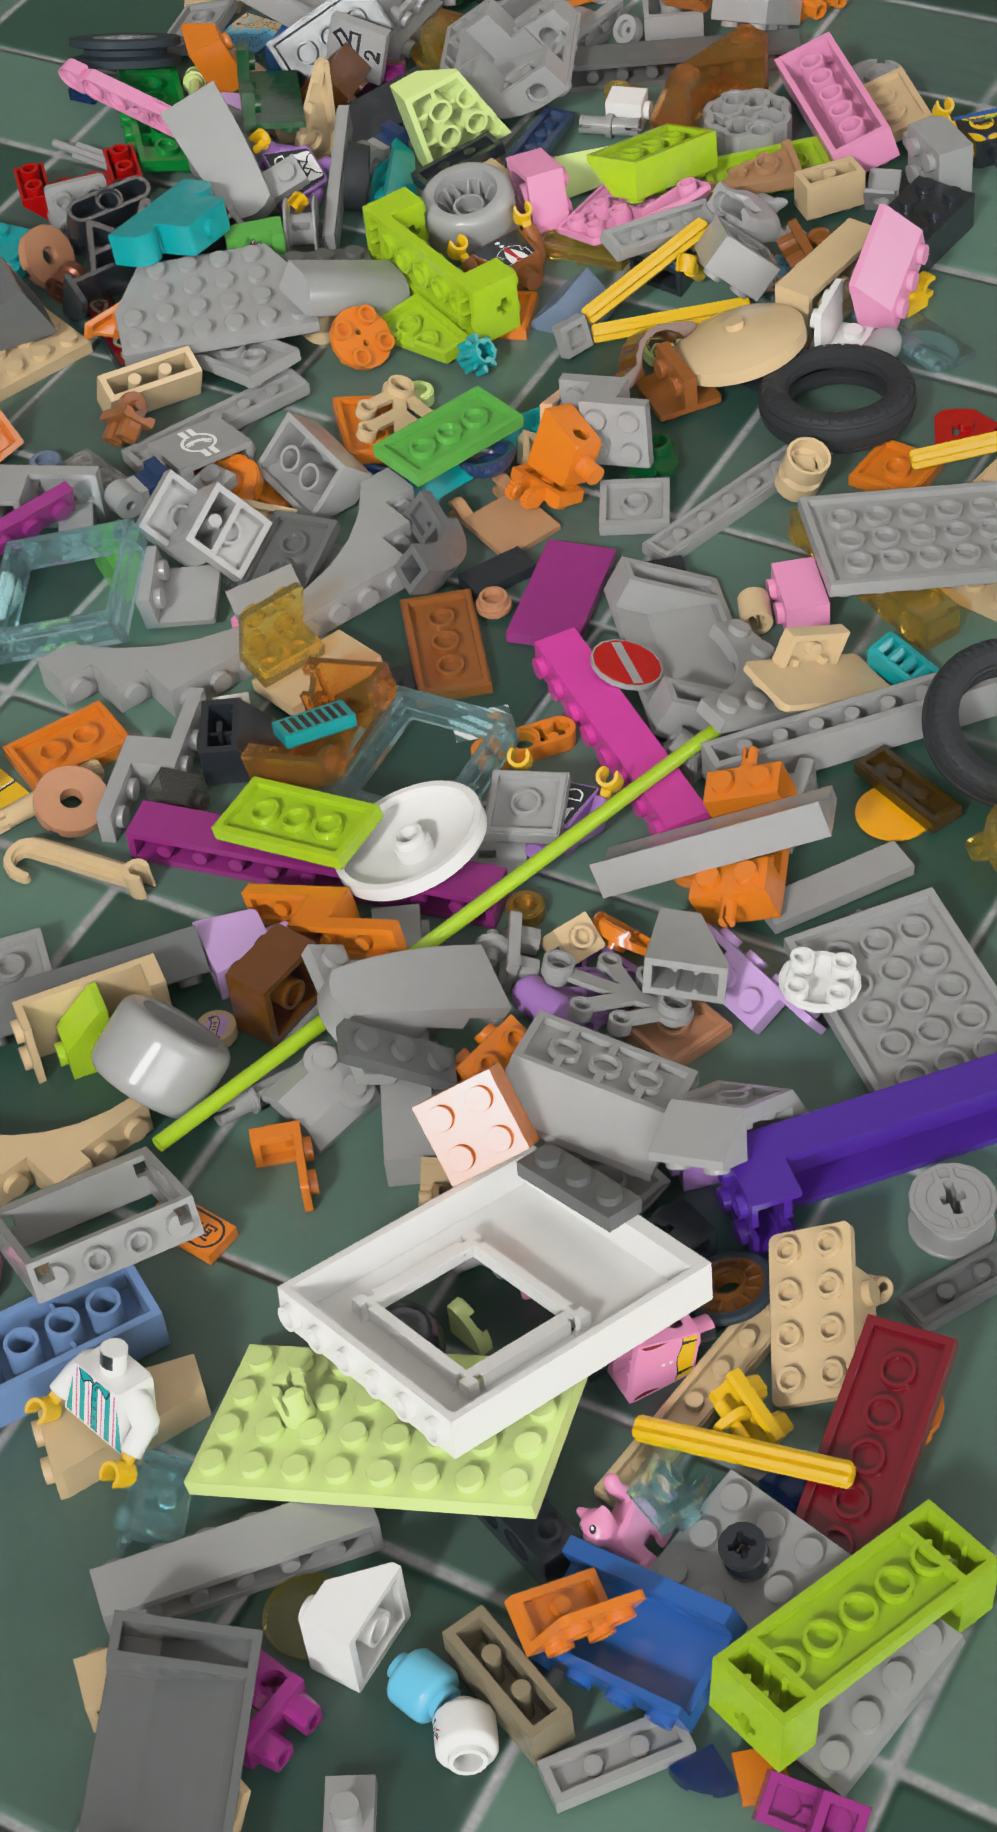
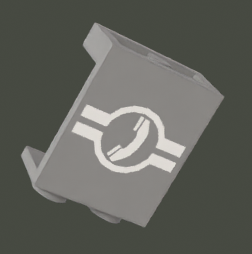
M217 415L147 444L149 458L155 456L165 467L173 470L188 482L194 478V470L230 455L242 454L250 460H254V456H256V448L253 441Z

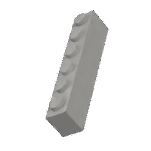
M287 1501L283 1505L263 1512L245 1514L239 1520L215 1528L207 1527L200 1529L194 1535L170 1543H158L144 1552L126 1558L108 1560L102 1566L90 1569L89 1571L101 1614L110 1637L114 1610L183 1618L383 1550L385 1547L380 1523L372 1507Z

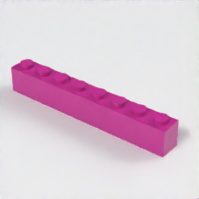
M574 627L534 642L536 658L532 659V666L538 679L545 680L555 702L560 701L564 707L566 717L571 718L578 726L585 745L593 747L600 766H606L613 775V778L616 770L621 773L624 779V785L621 790L668 756L665 749L619 687L610 685L599 678L593 671L589 660L592 651ZM679 768L672 771L631 802L635 815L638 818L643 817L647 823L650 835L710 819V814L705 808L703 801Z

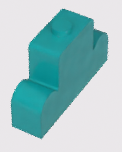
M183 179L110 233L108 238L116 265L146 267L159 262L164 253L196 256L228 232L231 227L224 200L221 197H214L211 183L205 180Z

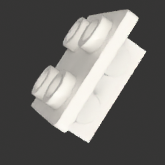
M835 278L830 289H825L819 308H814L812 312L810 327L814 329V337L811 347L841 343V345L845 343L861 346L874 332L873 327L843 322V279Z

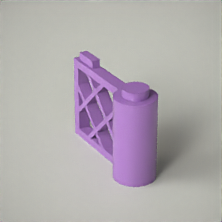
M605 946L577 963L575 969L613 982L611 978L600 976L596 972V967H586V964L603 952H616ZM619 955L622 958L623 967L634 981L638 967ZM537 974L521 978L512 990L513 1007L533 1021L538 1011L542 1010L596 1032L608 1022L610 1012L626 1010L630 1007L593 1012L591 1021L577 1023L568 1017L570 1000L576 996L592 997L603 994L584 987H554L544 981V977H540Z

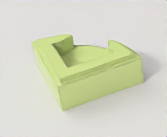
M459 1297L447 1305L451 1332L478 1355L484 1356L493 1348L490 1334L487 1329L482 1332L471 1320L470 1316L475 1312L472 1307Z

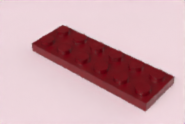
M868 1314L818 1450L819 1454L851 1460L854 1466H856L854 1483L851 1488L844 1489L807 1480L795 1513L796 1516L849 1554L853 1555L899 1521L960 1347L958 1339Z

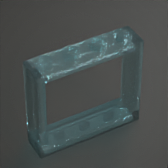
M132 518L6 542L0 567V664L44 657L67 643L102 647L127 642L148 541ZM118 554L106 610L18 625L31 570Z
M395 685L321 786L320 790L321 792L373 804L384 798L380 795L362 791V789L410 722L417 720L481 738L484 737L479 747L454 781L472 789L481 802L482 795L491 783L493 769L501 770V767L507 760L508 750L511 747L515 749L519 743V734L516 730L513 715Z

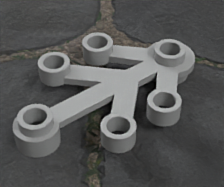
M550 950L543 956L541 974L547 984L554 987H562L569 982L603 994L592 997H573L570 1000L568 1017L574 1022L587 1023L592 1020L593 1012L634 1005L643 1009L629 1012L625 1010L610 1012L607 1022V1031L617 1037H626L631 1033L632 1026L660 1021L667 1027L677 1028L688 1025L693 1020L694 1007L692 1006V1000L642 993L640 990H642L644 965L637 968L635 980L633 981L622 965V958L616 953H601L598 956L596 972L600 976L611 978L613 982L575 969V957L569 952Z

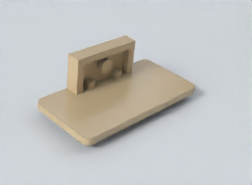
M842 624L785 628L772 659L747 661L743 668V671L752 679L753 684L762 689L779 710L788 713L812 710L889 686L860 656L852 653L841 654L851 633Z
M846 1221L775 1234L769 1240L772 1402L780 1409L837 1401L868 1314L876 1316V1306L880 1304L879 1287L872 1277L856 1266L854 1228Z

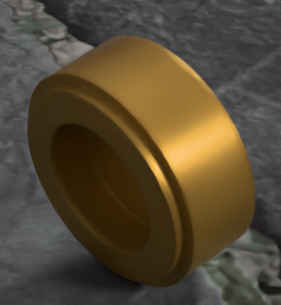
M522 890L515 892L506 901L507 920H509L510 911L522 913V925L533 928L541 924L546 917L545 900L542 895L535 891Z

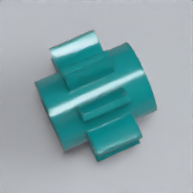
M473 333L466 337L465 341L457 344V348L460 351L456 361L465 370V374L475 370L477 377L488 373V369L497 365L494 359L498 350L493 342L489 340V336L479 340L477 333Z

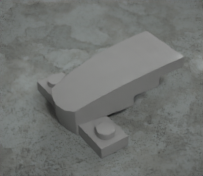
M211 81L160 113L201 179L211 183L214 197L223 198L225 207L232 205L243 222L266 218L275 209L277 203L310 184L293 154L262 172L251 147L214 81Z
M308 944L301 954L318 993L317 1008L320 1018L336 1042V1026L344 1018L410 1037L421 1038L427 1028L463 1029L470 1018H505L512 1008L482 945L417 948L378 955L351 963L343 944ZM350 1066L357 1085L394 1084L398 1079Z

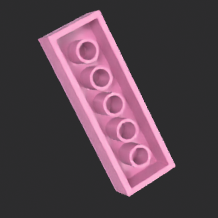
M830 32L774 59L787 92L813 135L819 139L831 161L852 155L861 167L868 172L870 168L884 165L900 155L889 124Z

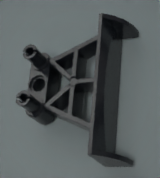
M141 176L125 178L74 199L68 204L66 230L71 237L70 244L74 254L80 256L83 255L84 247L88 266V273L73 279L70 273L64 275L63 313L70 319L79 320L87 314L89 302L126 291L137 267L116 265L108 235L116 230V227L124 224L153 202L150 200L151 186L145 178ZM232 205L226 207L230 226L243 223ZM224 235L198 255L226 248ZM164 253L159 262L182 258L185 255Z

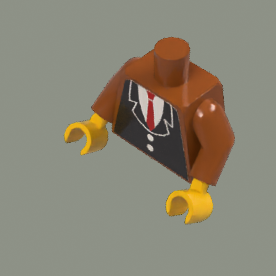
M528 201L524 203L526 214L519 213L515 205L513 209V221L517 225L523 226L524 229L522 231L516 228L468 254L466 252L468 239L464 235H457L456 244L458 247L449 240L447 255L453 260H460L462 262L460 266L465 272L497 257L508 267L510 266L515 270L518 276L517 291L525 288L530 291L537 290L541 286L544 277L543 265L546 263L545 244L537 225H532L531 223L533 208Z

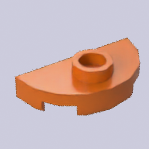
M604 911L595 912L592 923L600 936L604 937L603 941L606 947L620 953H625V950L628 949L640 955H646L651 937Z

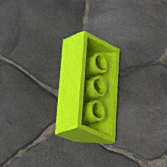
M667 123L587 154V162L613 197L624 198L627 203H642L650 195L666 193L667 188L676 187L677 183L684 178H703L706 176V172L718 168L716 130Z

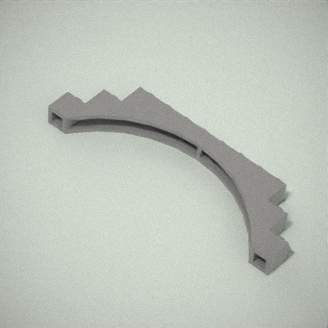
M389 467L360 482L359 512L348 541L323 573L306 589L276 609L235 628L200 639L161 646L111 648L67 643L38 659L44 686L67 708L96 692L102 694L121 713L153 697L177 719L190 687L204 688L206 699L210 700L405 589L393 567L413 543L410 521L402 515L415 499L413 486Z

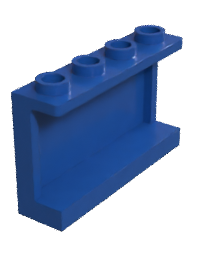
M570 1535L561 1551L571 1562L564 1577L595 1567L608 1600L638 1589H643L647 1599L634 1609L637 1616L626 1623L616 1626L617 1632L612 1636L591 1644L588 1638L585 1637L574 1641L575 1647L559 1656L547 1658L546 1653L542 1652L528 1657V1659L536 1668L542 1671L549 1672L552 1667H555L565 1672L563 1677L584 1691L589 1692L592 1686L604 1691L603 1696L605 1699L625 1711H630L633 1705L646 1711L644 1716L664 1730L671 1731L675 1725L692 1733L709 1701L713 1657L743 1636L748 1628L747 1624L733 1607ZM516 1634L514 1639L522 1646L520 1639Z

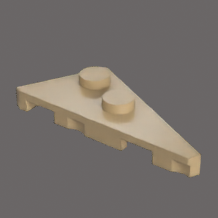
M319 57L314 62L303 107L306 127L299 128L294 143L295 147L303 145L309 147L316 160L325 156L331 158L336 120L329 61Z

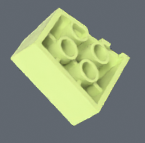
M456 68L415 71L390 85L417 159L423 166L486 131L490 132L497 139L512 133Z

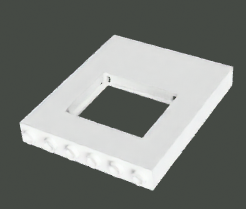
M534 1145L464 1181L277 1287L280 1302L278 1316L282 1325L289 1332L294 1331L308 1342L314 1352L317 1354L322 1353L336 1364L343 1375L351 1376L365 1387L372 1398L380 1399L394 1410L401 1421L409 1422L424 1434L430 1444L435 1447L439 1446L454 1459L713 1299L711 1262L640 1215L635 1216L609 1233L519 1177L517 1161L538 1149ZM474 1257L553 1313L555 1317L465 1370L385 1308ZM481 1375V1386L479 1387V1381L476 1378Z

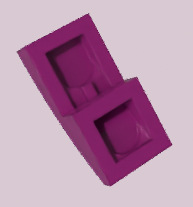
M767 1769L751 1819L784 1832H865L872 1808Z

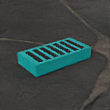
M342 699L272 722L275 736L287 749L357 726L355 713Z

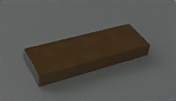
M885 745L880 746L854 762V772L931 834L936 833L962 816V805Z

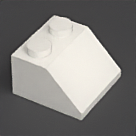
M390 1562L325 1580L315 1595L311 1594L306 1598L299 1611L298 1620L311 1669L361 1693L411 1616L400 1565Z

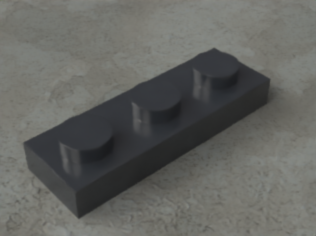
M486 131L410 173L413 184L423 191L435 175L450 166L465 162L483 163L490 158L495 160L506 153L504 144L490 132Z

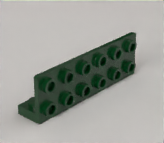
M235 42L237 78L244 130H250L253 133L258 128H262L266 132H268V129H281L282 132L292 133L299 131V128H305L306 120L297 71L250 72V70H255L254 51H248L247 42Z

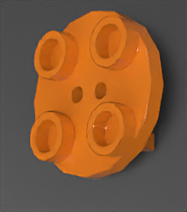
M366 304L342 310L333 320L329 331L333 352L342 364L355 370L369 371L379 367L389 357L390 351L395 344V339L386 321L375 312L372 306Z

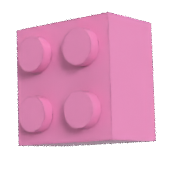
M542 148L506 157L509 179L514 188L519 213L526 214L524 203L525 201L530 202L533 208L531 223L532 225H537L541 236L556 232V227L573 212L570 198L566 196L565 186L569 184L566 169L563 166L561 167L554 157L550 156Z

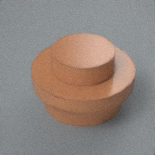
M492 586L483 589L476 600L478 614L488 619H499L507 615L512 609V600L506 590L501 587Z

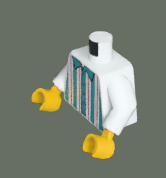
M109 1338L95 1349L86 1348L69 1361L50 1384L51 1392L48 1395L34 1397L26 1402L25 1413H35L42 1408L43 1415L36 1425L55 1422L62 1413L60 1401L62 1399L66 1400L65 1408L122 1455L120 1460L104 1462L99 1471L100 1480L114 1481L112 1488L117 1489L130 1487L136 1482L137 1468L134 1462L136 1459L141 1460L152 1438L158 1434L160 1417L156 1409L154 1380L151 1373L128 1355V1344L124 1340Z

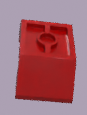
M132 143L116 144L111 148L102 149L107 170L101 172L91 171L86 175H82L102 173L105 176L107 186L131 176L143 177ZM43 162L36 164L26 163L21 167L13 168L23 207L47 220V213L49 212L44 187L48 184L82 177H64L54 182H48Z

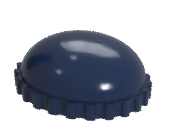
M505 439L499 440L463 461L459 466L460 469H463V471L474 478H493L504 473L511 466L516 455V449L510 441Z

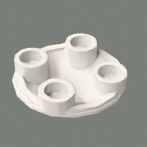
M798 947L791 951L790 960L783 965L778 975L779 989L785 999L799 1009L813 1013H831L846 1008L857 999L862 987L861 974L856 968L857 962L855 957L850 953L840 952L835 954L828 951H813L808 947Z

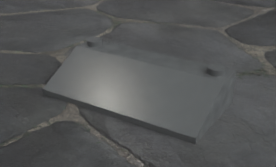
M114 1610L106 1655L107 1673L78 1832H233L263 1630Z

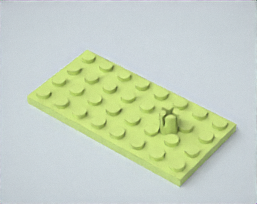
M249 1344L184 1480V1484L190 1495L536 1519L588 1377L454 1459L439 1446L435 1447L430 1444L424 1434L409 1422L401 1421L394 1410L380 1399L372 1398L365 1387L351 1376L343 1375L336 1364L322 1353L317 1354L311 1347ZM446 1354L465 1370L488 1357L483 1355ZM481 1375L476 1378L479 1381V1387L481 1386Z

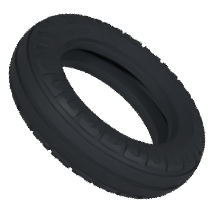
M841 343L826 344L825 346L818 345L802 349L788 363L765 375L758 393V408L761 419L774 437L787 445L796 438H815L821 441L829 449V452H833V454L864 451L892 440L907 427L914 415L917 404V388L914 378L901 360L888 352L865 345L860 347L858 344L845 343L844 345H841ZM834 384L861 386L873 390L882 396L881 399L869 406L846 412L816 411L805 408L793 401L796 396L807 390Z
M997 638L975 643L952 656L939 669L931 681L922 708L924 742L928 754L939 773L961 794L978 803L997 808V766L988 763L978 756L965 740L959 723V706L963 695L970 688L984 680L997 677Z

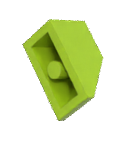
M96 982L87 984L56 1024L60 1041L53 1044L61 1067L69 1064L75 1080L98 1072L92 1063V1050L109 1021L108 1011Z

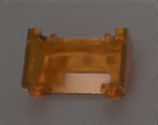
M742 24L674 68L669 73L650 114L649 130L667 123L697 127L696 120L703 116L705 105L709 101L719 98L723 92L733 89L750 90L753 88L769 90L768 32L758 29L751 24Z
M310 657L302 668L304 675H310L309 690L302 691L300 694L305 711L342 699L355 713L357 726L287 749L283 743L279 749L277 746L249 743L241 754V759L250 779L255 776L316 791L336 783L396 696L397 685L387 662Z

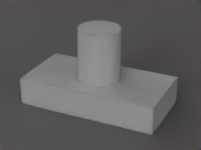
M376 1774L325 1776L323 1832H376L378 1791Z

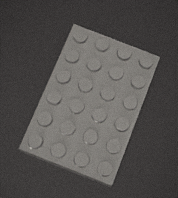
M997 481L798 497L797 509L829 597H848L860 594H883L894 591H919L929 588H954L964 585L997 583Z
M933 887L784 938V950L789 958L791 951L798 947H808L813 951H828L835 954L846 952L855 957L857 962L856 968L861 974L862 986L857 999L844 1009L822 1014L869 1093L997 1052V986Z
M731 1469L654 1561L649 1570L733 1607L747 1624L748 1628L745 1632L747 1633L852 1555ZM736 1522H749L760 1528L771 1551L772 1563L769 1571L761 1579L754 1582L743 1583L734 1580L727 1573L718 1552V1540L721 1533L729 1525ZM741 1547L737 1549L736 1553L741 1550ZM940 1618L822 1707L819 1714L816 1745L793 1763L831 1792L846 1797L965 1644L964 1636Z

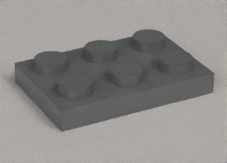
M275 510L270 519L273 523L243 579L239 581L237 586L291 564L304 590L319 576L341 531L338 520Z

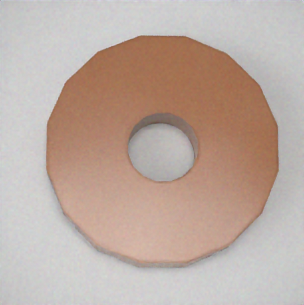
M40 224L29 229L26 234H23L19 241L18 255L23 271L27 270L31 276L29 279L46 289L45 283L52 274L57 273L59 267L68 260L75 261L74 250L68 238L59 229L51 225ZM43 250L49 254L50 264L44 260Z
M75 765L57 767L45 773L36 784L33 793L34 815L41 826L49 832L51 829L53 832L59 833V836L66 838L83 837L98 829L95 814L105 792L106 785L100 776L87 768ZM66 796H75L82 803L75 808H67L60 801Z

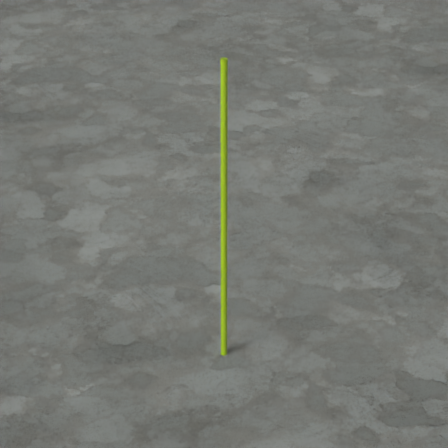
M708 725L410 946L409 950L441 945L701 751V743L716 739L723 733H718L711 725ZM317 1015L154 1136L152 1140L155 1146L161 1152L166 1150L327 1030L320 1015Z

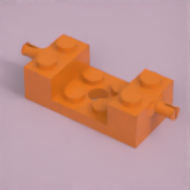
M747 746L742 749V760L739 767L707 772L703 804L711 818H716L797 795V788L782 761L757 765L758 748L749 746L748 750ZM790 848L692 874L689 901L696 912L702 914L705 922L712 926L720 925L721 927L728 928V924L730 927H734L735 923L781 917Z

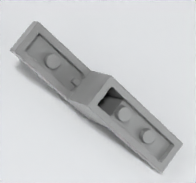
M189 688L171 738L126 736L95 814L102 842L117 843L122 828L128 826L129 810L132 802L137 801L140 789L181 793L186 778H190L192 775L195 753L199 752L201 701L207 700L204 688Z

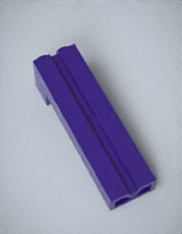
M997 1052L747 1132V1161L730 1168V1173L717 1175L721 1187L715 1189L720 1209L723 1213L730 1212L734 1220L732 1221V1229L738 1245H746L749 1252L767 1257L769 1256V1240L773 1235L798 1230L792 1219L794 1217L793 1209L996 1144Z

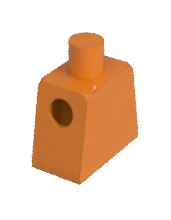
M567 403L545 408L527 464L563 487L585 482L589 485H595L604 475V469L596 463L602 445L601 439L573 404Z

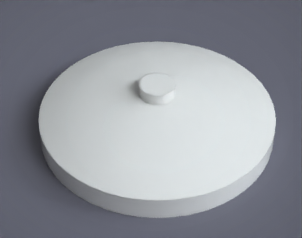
M429 781L402 788L374 803L380 805L384 817L342 870L336 869V872L344 886L349 887L351 893L361 899L392 901L417 895L448 879L475 854L486 833V812L476 793L466 785L458 782Z

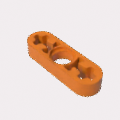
M554 716L480 738L471 746L472 766L477 772L482 774H492L493 769L507 770L512 768L507 760L508 752H505V748L508 751L511 747H514L516 751L514 763H521L525 760L526 748L515 747V744L521 741L533 743L531 747L527 748L533 758V762L567 752L574 748L577 743L576 724L569 717Z

